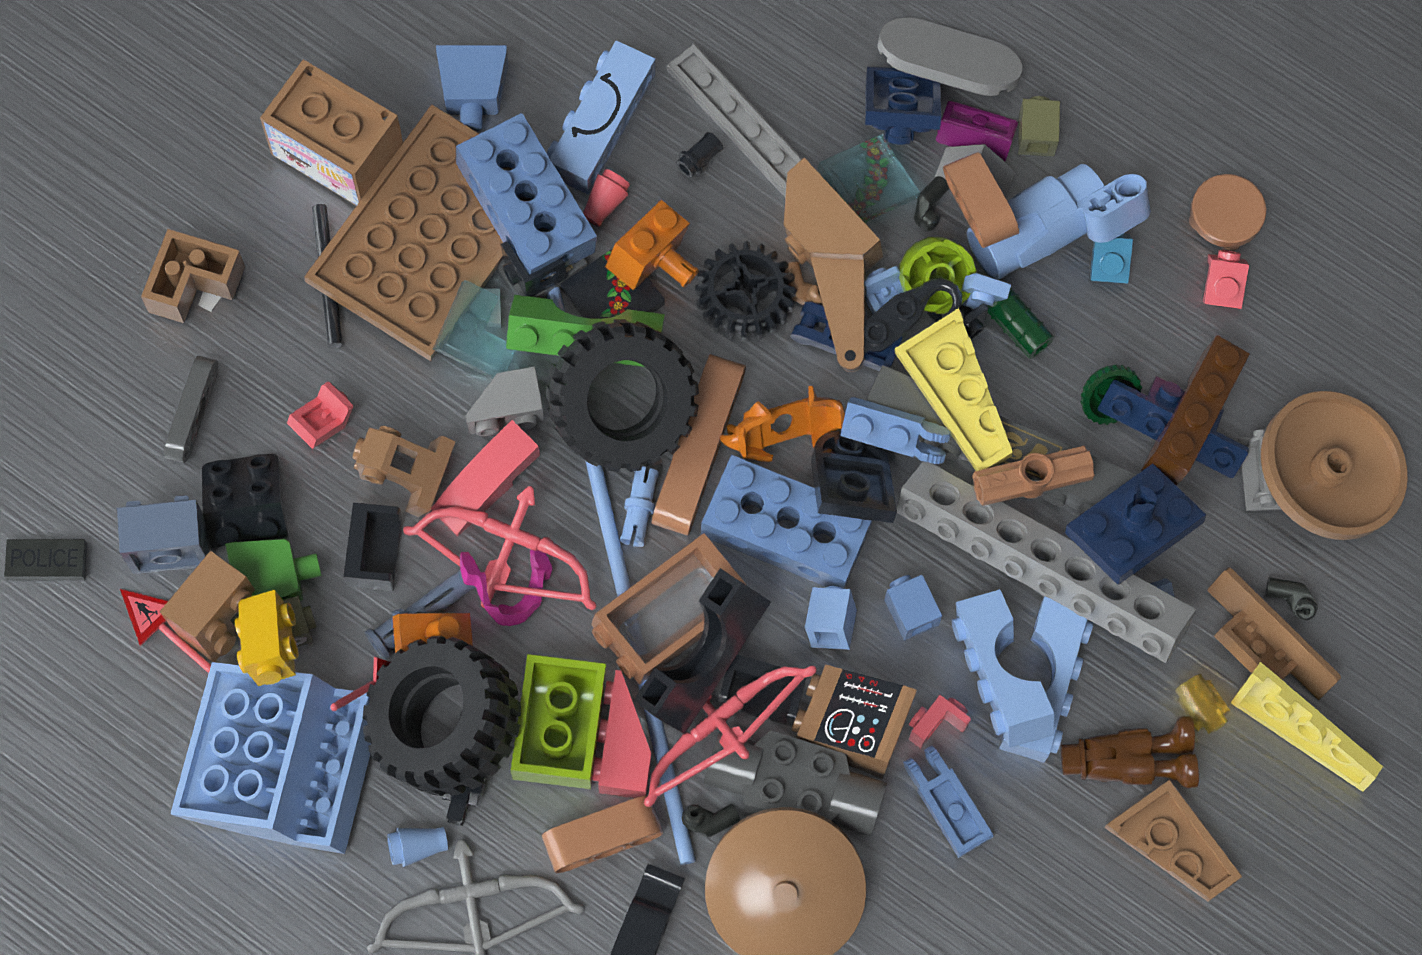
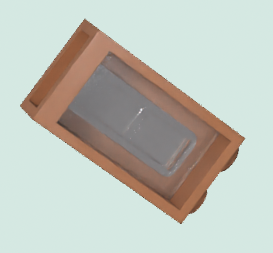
M703 533L595 613L591 623L593 626L592 634L603 648L609 647L617 656L616 663L622 673L629 679L634 677L640 685L647 680L655 667L663 668L700 640L704 629V613L698 601L720 568L745 585L746 583L705 533Z

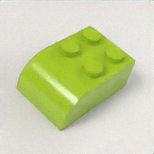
M527 654L520 701L521 716L518 717L517 722L520 725L518 737H515L511 763L513 780L591 789L604 698L606 664Z

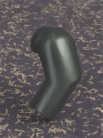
M1268 578L1265 591L1266 596L1285 599L1293 613L1302 620H1310L1316 615L1318 604L1305 584Z
M692 804L682 813V822L686 828L706 837L714 836L741 821L733 804L715 813L699 805Z

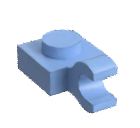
M977 273L965 276L961 291L970 293V296L962 305L976 309L983 303L992 306L994 301L998 302L1008 298L1011 284Z

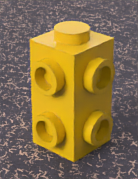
M275 590L240 600L238 602L239 617L235 619V627L241 639V650L237 652V660L241 671L244 674L248 673L258 686L275 684L282 679L296 676L294 659L298 658L299 652L296 641L292 636V626L296 625V617L289 602L285 603Z

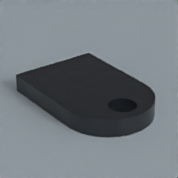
M832 431L822 435L816 441L811 456L818 513L893 523L897 514L889 460L885 451L880 447L840 436L841 431Z

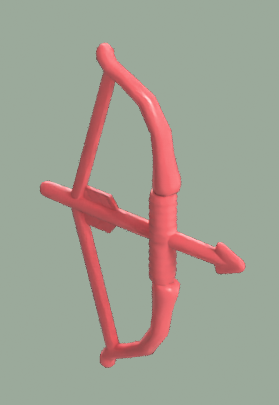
M532 486L525 488L516 497L520 503L511 525L491 517L488 518L486 512L467 510L454 506L434 509L414 526H405L403 528L405 535H418L459 567L460 557L423 530L434 520L448 517L461 519L482 527L491 534L504 538L505 541L498 559L489 561L485 570L490 603L495 591L583 602L589 610H595L597 607L596 603L590 598L587 571L578 559L550 538L543 537L541 539L534 534L520 529L529 505H535L534 489ZM514 543L534 551H541L569 564L579 577L581 594L507 585L506 583L511 572L507 560Z
M810 665L803 669L783 666L767 672L755 681L739 688L736 695L732 696L717 709L711 704L710 699L712 695H710L702 707L708 716L692 728L690 733L686 732L674 746L662 756L651 773L649 795L644 799V805L651 807L658 796L735 751L742 759H748L750 754L744 744L804 678L813 676L816 673V667ZM786 676H795L745 732L739 726L733 728L728 726L726 723L727 719L737 713L745 703L763 688ZM718 728L723 735L719 743L723 746V750L659 787L660 778L671 763L694 746L696 742L706 738L715 729Z

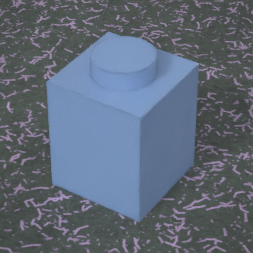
M906 575L889 584L890 589L887 590L884 601L904 641L939 626L942 614L923 575L913 579L910 575Z

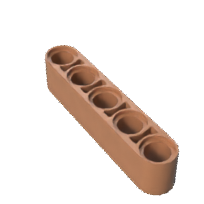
M712 354L709 355L698 384L699 394L694 396V402L699 405L697 417H690L688 424L693 428L688 437L681 435L678 445L680 448L673 455L653 513L652 525L687 536L690 534L722 443L719 438L720 435L725 434L743 382L746 365Z

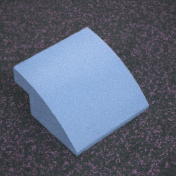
M212 662L171 815L240 834L345 854L370 757L369 745L371 744L365 741L363 726L368 725V723L362 719L363 707L369 704L370 697L366 696L367 693L342 708L332 711L330 708L331 704L350 694L353 690L337 689L313 674L295 672L296 676L282 679L275 684L258 686L248 673L244 674L241 671L239 665Z

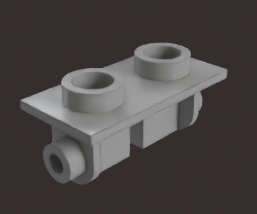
M1265 430L1254 431L1253 437L1238 438L1239 443L1249 448L1248 456L1241 465L1246 511L1282 510L1270 493L1262 471L1261 445Z

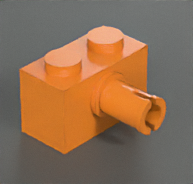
M660 200L615 243L605 267L632 290H635L659 267L679 282L683 288L687 287L696 277L699 269L694 267L675 250L680 246L690 223L663 200Z

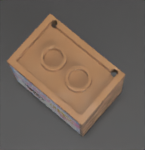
M304 59L260 117L271 155L356 206L403 143L398 115Z

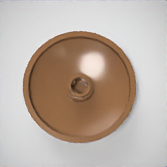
M1318 391L1307 393L1295 398L1278 411L1265 430L1261 445V465L1266 484L1280 508L1304 529L1316 535L1335 540L1357 539L1378 530L1391 520L1399 510L1405 497L1408 481L1407 464L1403 449L1388 423L1375 410L1362 401L1338 392Z
M778 807L749 815L735 824L722 837L713 851L707 868L705 898L708 913L715 929L725 943L739 955H833L849 940L860 922L866 900V879L858 851L848 836L837 825L812 811L793 807Z

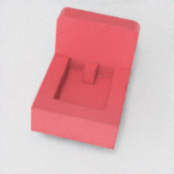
M1219 250L1218 255L1208 254L1207 262L1209 268L1203 297L1204 304L1242 309L1249 264L1245 259L1240 258L1241 253Z
M328 381L321 386L315 399L289 415L287 424L313 449L346 427L353 405L343 392L339 391Z
M939 695L928 710L922 706L908 724L913 728L908 740L921 749L944 719L961 732H964L971 721V718L966 715L968 710L956 699L950 697L947 700Z

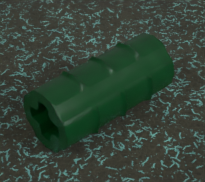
M1011 287L1007 299L998 302L994 301L992 306L986 305L991 319L995 320L1003 329V333H1006L1016 344L1015 347H1019L1028 359L1038 356L1053 342L1055 336Z

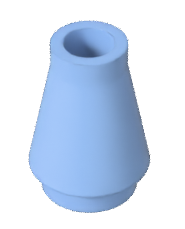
M444 827L396 828V832L387 834L388 849L393 865L402 864L403 867H406L436 853L448 851Z

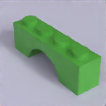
M514 295L509 313L506 349L559 356L557 353L563 345L569 347L575 341L573 335L580 330H583L585 333L592 330V324L601 321L611 324L614 322V319H626L630 323L638 321L647 324L656 331L658 330L663 333L665 314L627 309L622 314L611 318H583L564 312L551 299ZM630 360L615 362L618 364L645 367L640 363Z

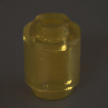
M1201 673L1190 678L1175 689L1179 696L1177 702L1187 716L1193 717L1194 728L1197 732L1205 729L1208 734H1211L1228 723L1225 716L1231 710L1211 680H1205Z

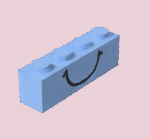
M615 41L610 52L605 50L600 56L596 67L597 75L593 82L588 80L583 86L579 97L581 101L576 112L571 110L568 113L562 130L565 132L559 142L554 140L547 151V155L564 183L588 195L597 175H600L655 76V58L619 41Z

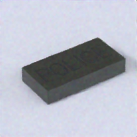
M7 539L4 577L6 580H85L87 542L85 539Z

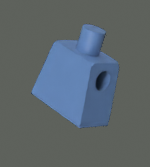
M436 45L447 114L460 115L461 123L476 132L482 130L483 115H496L500 110L508 70L507 45Z

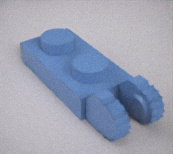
M851 397L847 403L840 436L910 457L916 456L920 461L940 464L945 460V450L920 442V435L929 441L948 443L951 431L947 427L925 421L924 417Z
M931 745L924 749L925 757L938 774V777L928 782L920 766L912 758L903 762L904 767L918 788V794L958 858H961L991 840L994 835L953 769H948L935 747Z

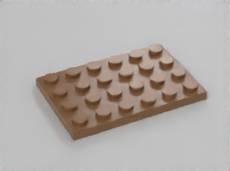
M432 104L304 276L307 284L429 361H432L503 259L500 246L503 241L456 165V146L479 135V133ZM509 167L501 168L503 170H512ZM521 198L520 200H522V201H531L532 199H530V198Z

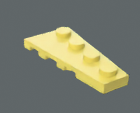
M959 308L895 348V354L945 427L951 431L952 437L976 471L995 467L1012 456L1013 451L996 406H994L986 379L980 369Z
M1262 662L1258 664L1231 701L1232 705L1362 792L1376 779L1383 768L1371 754L1363 750Z

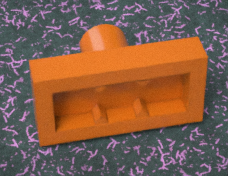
M418 613L392 616L395 653L400 649L406 652L409 650L408 645L419 639L427 642V639L431 636H443L446 639L454 637L473 646L470 613Z

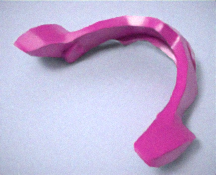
M530 549L532 572L528 587L543 589V581L550 579L553 568L546 553ZM461 552L460 570L463 582L466 585L476 587L485 610L497 624L502 626L521 624L541 605L542 597L524 595L522 600L514 606L499 604L497 607V605L491 604L487 593L485 572H480L469 552Z

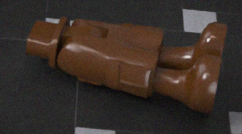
M1179 717L1175 722L1173 730L1163 735L1152 736L1151 731H1148L1147 728L1123 729L1114 734L1088 737L1084 741L1083 738H1079L1078 744H1061L1063 775L1080 774L1081 780H1086L1087 777L1090 780L1102 782L1117 781L1127 785H1152L1155 777H1165L1177 780L1185 788H1198L1197 755L1193 754L1195 746L1193 717ZM1170 753L1181 756L1176 759L1154 760L1151 754Z

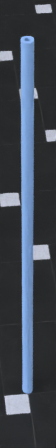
M556 287L547 294V299L553 300L555 305L565 312L560 287ZM586 462L618 597L628 590L631 585L603 468L601 465L596 467ZM638 615L626 622L624 627L628 643L639 657L643 658L647 656ZM645 681L640 685L638 684L639 691L642 688ZM644 709L656 763L658 764L662 756L669 751L663 721ZM673 763L669 765L660 778L662 785L676 777ZM677 785L665 792L664 797L680 865H687L696 862L689 830L682 822L684 809Z

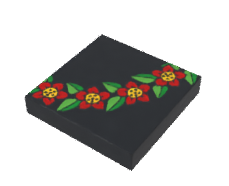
M613 248L560 283L561 290L583 318H611L622 314L627 309L653 313L665 304L664 297L648 277L635 290H632L605 267Z

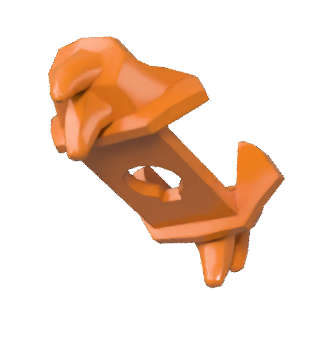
M808 386V397L771 409H767L759 401L756 402L744 413V420L737 426L728 424V435H720L719 439L725 446L739 451L745 459L772 462L773 455L763 451L764 447L803 435H811L814 448L816 441L822 435L842 428L845 409L840 400L817 397L814 387ZM783 414L791 415L792 421L787 430L776 432L771 429V424Z

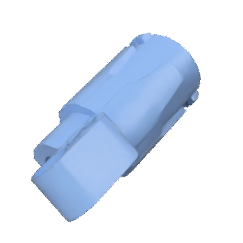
M1080 164L1056 179L1052 176H1046L1007 201L1018 224V235L982 248L970 227L967 230V239L974 256L985 272L991 278L1000 280L1020 267L1024 268L1057 252L1086 233L1092 241L1104 243L1115 239L1142 223L1151 213L1147 183L1140 175L1126 174L1104 186L1092 168L1086 164Z

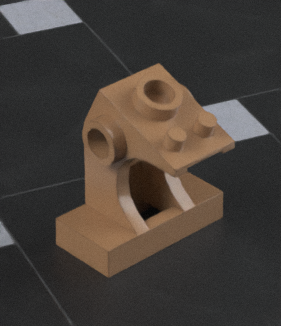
M380 426L379 430L369 427L365 439L361 437L358 439L353 453V459L356 460L354 469L358 470L360 479L382 485L385 479L405 487L411 493L405 512L417 517L430 512L456 441L440 436L431 441L428 449L401 438L402 434L391 427ZM395 451L415 459L410 474L390 466Z

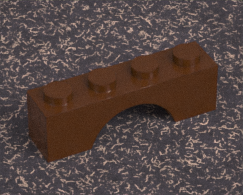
M1216 335L1201 354L1187 381L1188 386L1179 405L1156 440L1141 471L1154 464L1176 486L1182 481L1197 458L1250 353Z

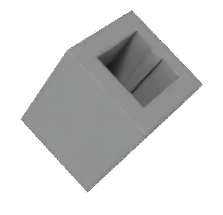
M535 367L506 371L495 375L466 414L469 435L476 433L481 437L495 435L500 431L499 429H503L511 420L522 430L533 428L538 422L544 421Z

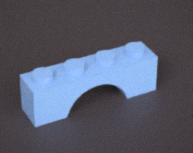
M1001 590L956 602V618L951 620L954 635L958 642L964 640L967 648L964 650L967 666L970 672L977 671L980 678L977 681L979 694L983 703L990 702L993 709L990 715L996 734L1004 735L1009 748L1054 735V711L1041 681H1027L1014 677L1005 671L997 660L1001 652L1014 642L1013 617Z
M1045 596L1040 604L1030 641L1043 651L1050 665L1051 682L1049 689L1045 693L1054 711V735L1012 748L1008 747L1003 735L999 748L1045 763L1050 752L1057 754L1063 731L1057 730L1060 715L1067 717L1073 699V694L1067 693L1070 679L1077 681L1083 664V658L1077 656L1080 643H1088L1093 628V622L1088 621L1086 618L1077 615L1074 611Z

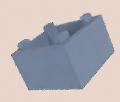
M187 495L176 496L174 502L142 505L140 501H129L126 503V507L117 508L119 551L132 574L196 568L209 553V538L203 512L197 501L190 500Z

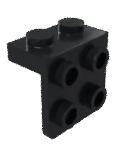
M256 454L250 457L217 460L202 466L203 517L211 548L226 546L225 544L232 542L261 541L288 537V527L281 499L279 459L276 454Z

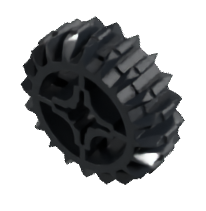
M748 241L744 242L743 250H737L736 245L731 243L728 247L729 254L718 248L715 251L716 261L707 258L704 261V268L706 270H700L697 274V280L700 283L695 285V295L700 298L697 299L696 306L698 310H705L703 313V320L705 322L715 320L713 324L715 333L721 331L724 327L727 328L726 337L729 340L734 336L735 332L741 333L740 338L743 342L747 341L748 333H754L757 340L762 339L763 329L774 334L777 328L776 323L784 325L787 322L786 313L792 312L794 309V302L791 299L796 296L797 289L788 285L795 280L794 274L784 273L788 268L787 261L777 262L778 253L776 250L765 255V246L763 244H760L757 250L754 251L750 250L751 245ZM748 269L756 270L763 275H754ZM733 271V281L723 285V289L715 291L719 280L727 273ZM741 281L746 291L751 293V301H749L748 295H745V292L740 290ZM776 292V297L770 306L758 313V302L767 298L769 293ZM727 308H738L744 315L734 313Z

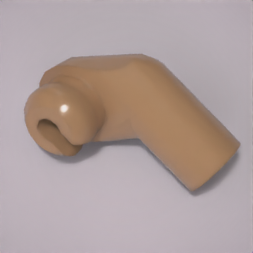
M799 262L788 263V268L784 273H793L795 280L788 285L797 289L796 296L791 300L801 305L805 302H813L822 306L823 302L819 287L803 280Z

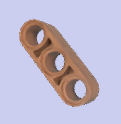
M979 152L943 166L947 184L982 248L1019 234L1014 213Z
M648 795L628 800L544 832L542 839L554 872L563 873L647 843L663 835L654 806L646 807L644 805V799Z

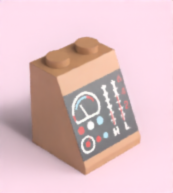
M825 664L821 675L815 673L812 676L806 695L812 697L807 711L799 709L791 730L798 733L797 739L845 753L848 766L883 779L917 690Z

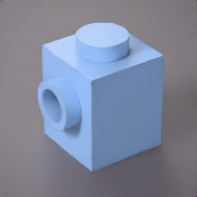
M828 586L826 588L812 587L805 629L812 648L850 650L857 612L851 589H843L839 586Z

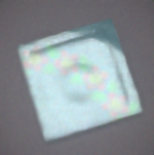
M878 135L820 161L817 168L828 184L864 223L917 199L920 193L882 135Z

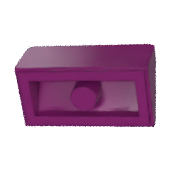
M948 101L941 119L940 130H938L936 141L951 147L985 144L1005 162L1018 121L957 102Z

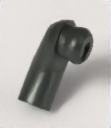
M941 176L935 177L919 193L913 218L918 227L922 226L926 231H932L939 223L940 216L938 213L933 212L932 209L935 203L949 190L945 178Z

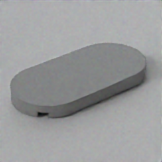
M910 17L889 21L880 32L878 40L880 54L884 53L887 56L886 62L902 72L985 96L999 95L1001 90L1008 89L1007 92L1012 91L1019 83L1022 73L1020 58L1009 47L997 41Z

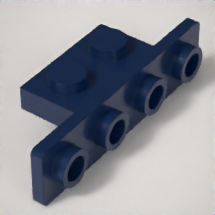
M1156 376L1147 395L1117 380H1113L1098 406V411L1157 440L1179 405L1185 390L1173 382L1165 381ZM1221 409L1195 460L1229 478H1234L1248 456L1249 448L1217 432L1224 412Z

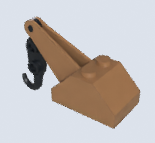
M805 157L787 172L784 227L787 238L784 240L789 246L787 248L801 265L807 261L814 269L837 360L844 371H858L862 368L865 355L868 352H882L889 348L919 321L930 297L936 292L946 291L951 295L953 304L948 315L958 308L960 310L962 293L958 286L945 278H933L923 283L920 287L895 295L865 321L864 281L866 272L883 258L880 239Z

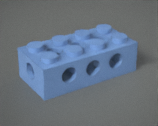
M522 113L456 146V165L503 242L508 241L528 275L560 258L565 262V267H568L595 253L597 235ZM509 167L512 170H503L501 168ZM521 198H530V199H532V200H531V201H522V200H520V199H521ZM546 228V229H549V230H551V231H550V232H540L538 229ZM553 272V273L548 274V275L545 276L543 279H545V278L551 276L552 274H554V273H556V272Z
M731 455L702 520L701 535L705 533L712 541L825 587L839 586L845 589L873 521L819 514L817 511L815 488ZM752 505L759 508L760 512L748 514L743 508ZM782 520H790L796 526L786 529L778 523ZM819 534H825L832 539V541L829 543H820L814 538V536Z

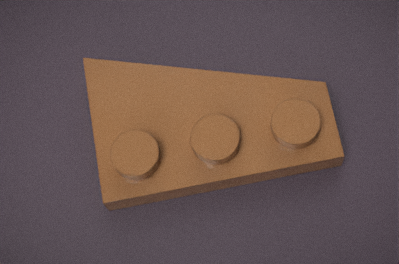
M1170 780L1104 827L1207 902L1242 878L1241 874Z

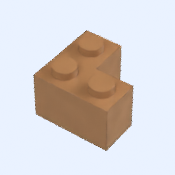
M167 229L141 295L148 313L184 323L197 290L233 300L245 269L241 253L234 248Z
M210 551L160 610V613L182 640L212 662H216L220 656L226 655L236 642L238 634L230 620L236 612L239 613L238 602L252 597L255 589L245 575Z

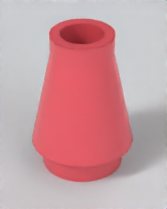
M605 169L602 175H597L586 207L583 210V214L588 222L600 227L602 222L629 195L627 190L630 187V183L608 169Z

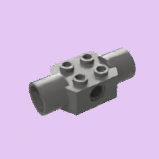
M771 730L758 742L748 739L744 744L750 754L748 759H742L735 751L707 768L704 784L741 795L746 815H752L770 808H800L817 813L837 826L869 836L872 834L887 785L886 782L849 771L845 753ZM721 731L718 734L711 756L724 749L719 743L723 735Z

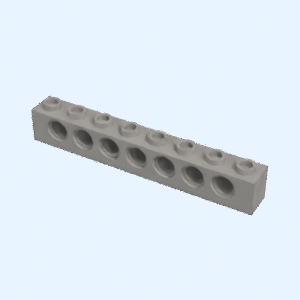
M923 461L903 485L897 503L898 514L938 535L941 539L965 550L975 558L999 569L1009 577L1033 588L1043 596L1067 607L1077 615L1101 626L1111 634L1135 645L1145 653L1166 663L1187 633L1196 611L1195 608L1135 575L1130 576L1124 582L1117 585L1072 540L1003 502L982 506L976 498L974 486L938 466Z

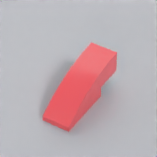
M511 420L459 473L431 507V511L455 506L467 510L485 512L513 486L512 481L540 456L539 446ZM453 517L440 518L457 537L472 524Z

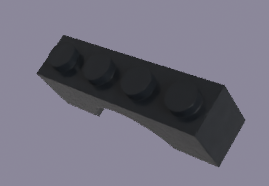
M721 568L698 601L704 613V629L699 643L691 654L678 664L663 668L655 667L633 700L654 717L683 734L687 732L771 603L770 600Z

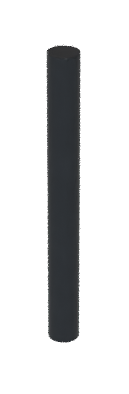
M325 204L312 206L317 257L321 255L331 241L327 206ZM322 293L327 345L329 348H339L343 346L338 302Z

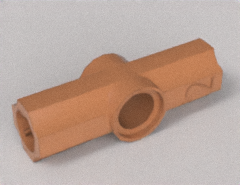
M1085 446L1047 455L1031 453L1021 461L974 471L972 475L973 488L976 498L982 506L1019 497L1036 498L1041 496L1044 491L1091 481L1094 478V463L1090 451H1087ZM1032 470L1037 472L1042 481L1035 482L1030 480L1025 471Z

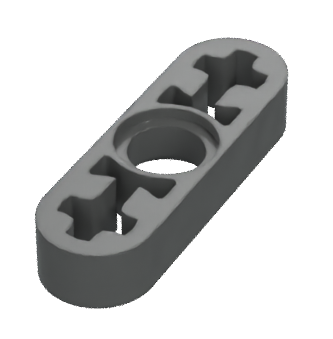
M202 356L195 358L164 449V457L166 459L181 463L187 462L217 378V360Z

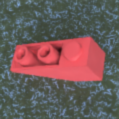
M615 670L614 682L606 681L603 704L610 705L608 720L601 719L598 742L605 744L603 757H595L592 781L599 782L600 794L637 798L647 795L651 768V751L622 671Z

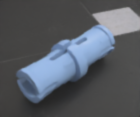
M642 466L641 471L634 472L630 498L625 500L624 509L627 510L622 536H620V542L629 545L633 530L636 531L634 547H643L645 544L644 539L649 515L654 513L655 504L652 503L657 478L659 477V472L650 468L647 482L644 483L643 479L646 470L644 466Z

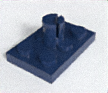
M867 67L865 125H872L876 129L885 130V140L888 139L889 143L906 145L910 144L911 141L913 142L914 131L925 133L931 131V129L940 130L942 115L939 82L908 74L895 68Z
M1151 464L1068 523L1065 534L1119 585L1205 522L1206 514L1154 464Z

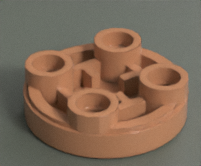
M1232 174L1217 175L1203 182L1197 189L1190 206L1189 223L1206 241L1223 247L1226 250L1234 251L1257 236L1266 218V203L1260 190L1249 180Z

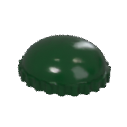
M1117 364L1105 366L1095 371L1085 382L1080 395L1082 398L1080 403L1084 414L1093 423L1098 422L1099 425L1117 423V420L1098 411V406L1113 380H1117L1141 392V380L1130 367Z

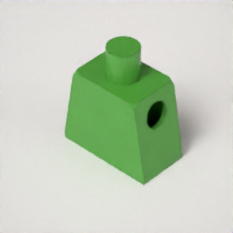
M286 539L225 544L229 564L245 575L254 587L255 591L252 593V596L275 590L282 600L298 596L300 601H302L303 594L300 581L322 576L317 553L295 558L291 543Z

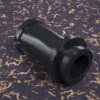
M706 132L687 152L682 151L679 153V159L676 161L677 167L689 178H692L694 175L699 176L702 173V167L718 152L723 150L721 141L713 133Z

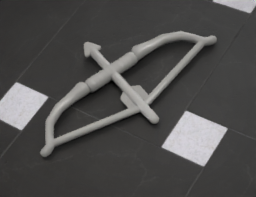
M459 840L453 858L459 859L463 885L443 888L439 891L436 888H431L419 895L399 902L384 915L376 940L367 946V950L369 953H376L382 947L475 952V955H486L485 950L568 911L575 914L582 913L584 906L582 904H575L557 882L537 875L518 876L504 874L499 879L473 883L469 857L473 856L474 853L464 840ZM537 886L552 891L562 901V906L490 939L488 923L479 920L476 898L496 895L500 891ZM466 900L470 920L463 928L466 944L386 939L392 921L405 911L437 903L448 904Z

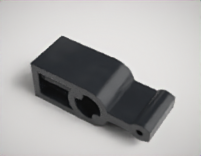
M647 864L610 955H656L683 887L684 877Z

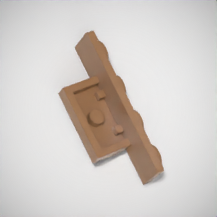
M1227 568L1208 588L1207 591L1233 616L1214 637L1251 673L1260 662L1282 680L1291 673L1318 700L1341 679V675L1232 568Z

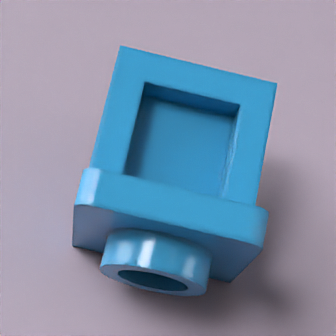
M1123 233L1115 239L1104 243L1093 241L1090 268L1091 281L1129 282L1133 238L1130 234Z

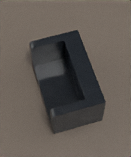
M353 502L343 575L347 587L383 591L394 590L402 526L400 507Z
M736 655L726 671L718 706H721L732 696L736 695L739 688L755 681L765 673L781 667ZM786 676L770 683L745 703L738 712L759 717L795 676ZM807 677L800 682L767 720L790 727L793 726Z

